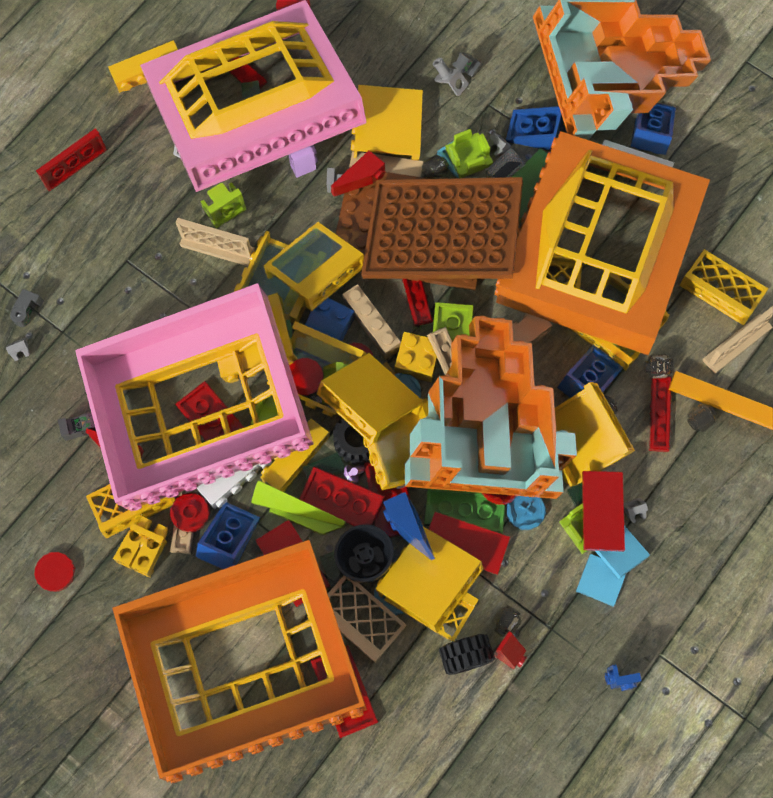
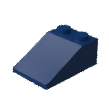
M657 103L649 113H637L631 147L666 155L673 136L676 107Z
M559 106L513 110L506 141L551 150L554 137L558 138L560 131L567 133Z
M327 298L311 311L305 326L343 341L355 320L354 310ZM295 348L296 350H298V351H300V352H302V353H304V354H306V355H308V356H310V357H312V358H314V359H316V360H318V361H320V362H322V363H324V364H326V365H329V363H330V362H328V361H326V360H324V359H321V358H319V357H317V356H314V355H312V354H310V353H308V352H305V351H303V350H301V349Z
M593 344L565 375L557 388L571 398L584 390L583 386L593 382L598 384L603 393L623 367Z
M406 492L384 501L386 510H383L387 521H390L392 529L398 531L403 539L430 560L435 559L418 512Z
M226 502L222 505L199 540L196 557L221 569L237 565L260 517Z

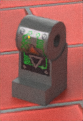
M460 52L458 59L452 65L462 73H467L474 77L483 64L469 53Z
M22 289L10 313V318L19 327L27 326L31 321L30 316L36 306L41 307L44 300L39 295Z
M92 413L70 419H58L60 433L65 441L88 435L85 432L87 428L96 431Z

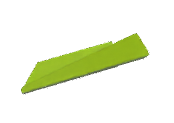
M259 480L256 483L251 503L270 508L269 512L290 520L322 536L346 526V522Z

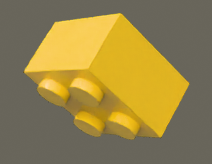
M407 332L403 333L395 364V374H409L415 379L432 383L438 358L428 337Z

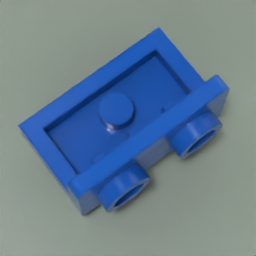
M616 664L608 667L605 673L606 683L610 685L611 689L631 690L637 687V683L642 681L640 673L619 676Z

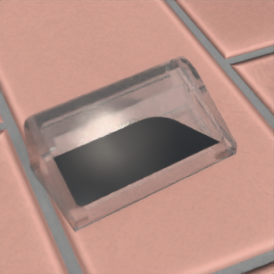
M510 148L486 169L487 177H512L526 162Z

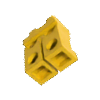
M141 516L136 524L132 523L113 559L117 563L151 578L153 568L167 544L165 538L168 528L158 524L154 532H151L148 529L152 521Z

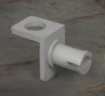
M442 57L434 60L433 66L439 74L434 81L448 83L456 96H460L469 83L461 71L448 68ZM457 79L462 81V86L459 89L456 88Z

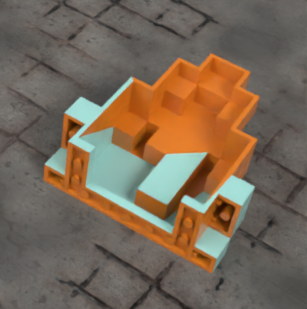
M558 0L555 6H539L533 15L566 131L568 134L589 140L596 130H616L630 113H649L670 87L690 86L698 77L697 71H702L711 61L701 30H683L678 15H641L636 0Z
M483 315L475 316L469 324V336L466 334L457 335L451 343L452 365L446 375L439 376L429 390L428 416L420 419L410 433V458L405 463V487L557 499L564 492L562 470L577 456L575 433H568L565 430L556 432L553 388L546 387L545 385H534L532 343H525L521 340L513 341L512 320L487 318Z

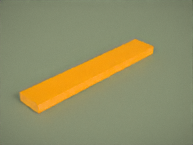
M674 372L668 390L773 430L772 407L681 372Z

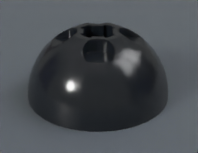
M358 525L348 529L340 536L334 550V559L339 571L348 579L359 583H369L381 578L389 570L394 556L393 544L389 536L382 529L373 525Z

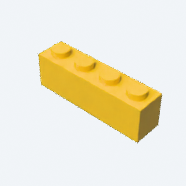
M174 40L108 66L119 93L147 83L140 65L177 51Z
M311 418L307 424L314 444L310 445L307 450L291 452L285 458H274L275 461L270 466L267 465L261 472L262 481L284 492L330 438L329 432Z

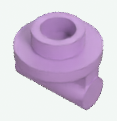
M350 465L345 466V479L357 483L359 481L357 474L363 473L365 467L363 465L354 468Z

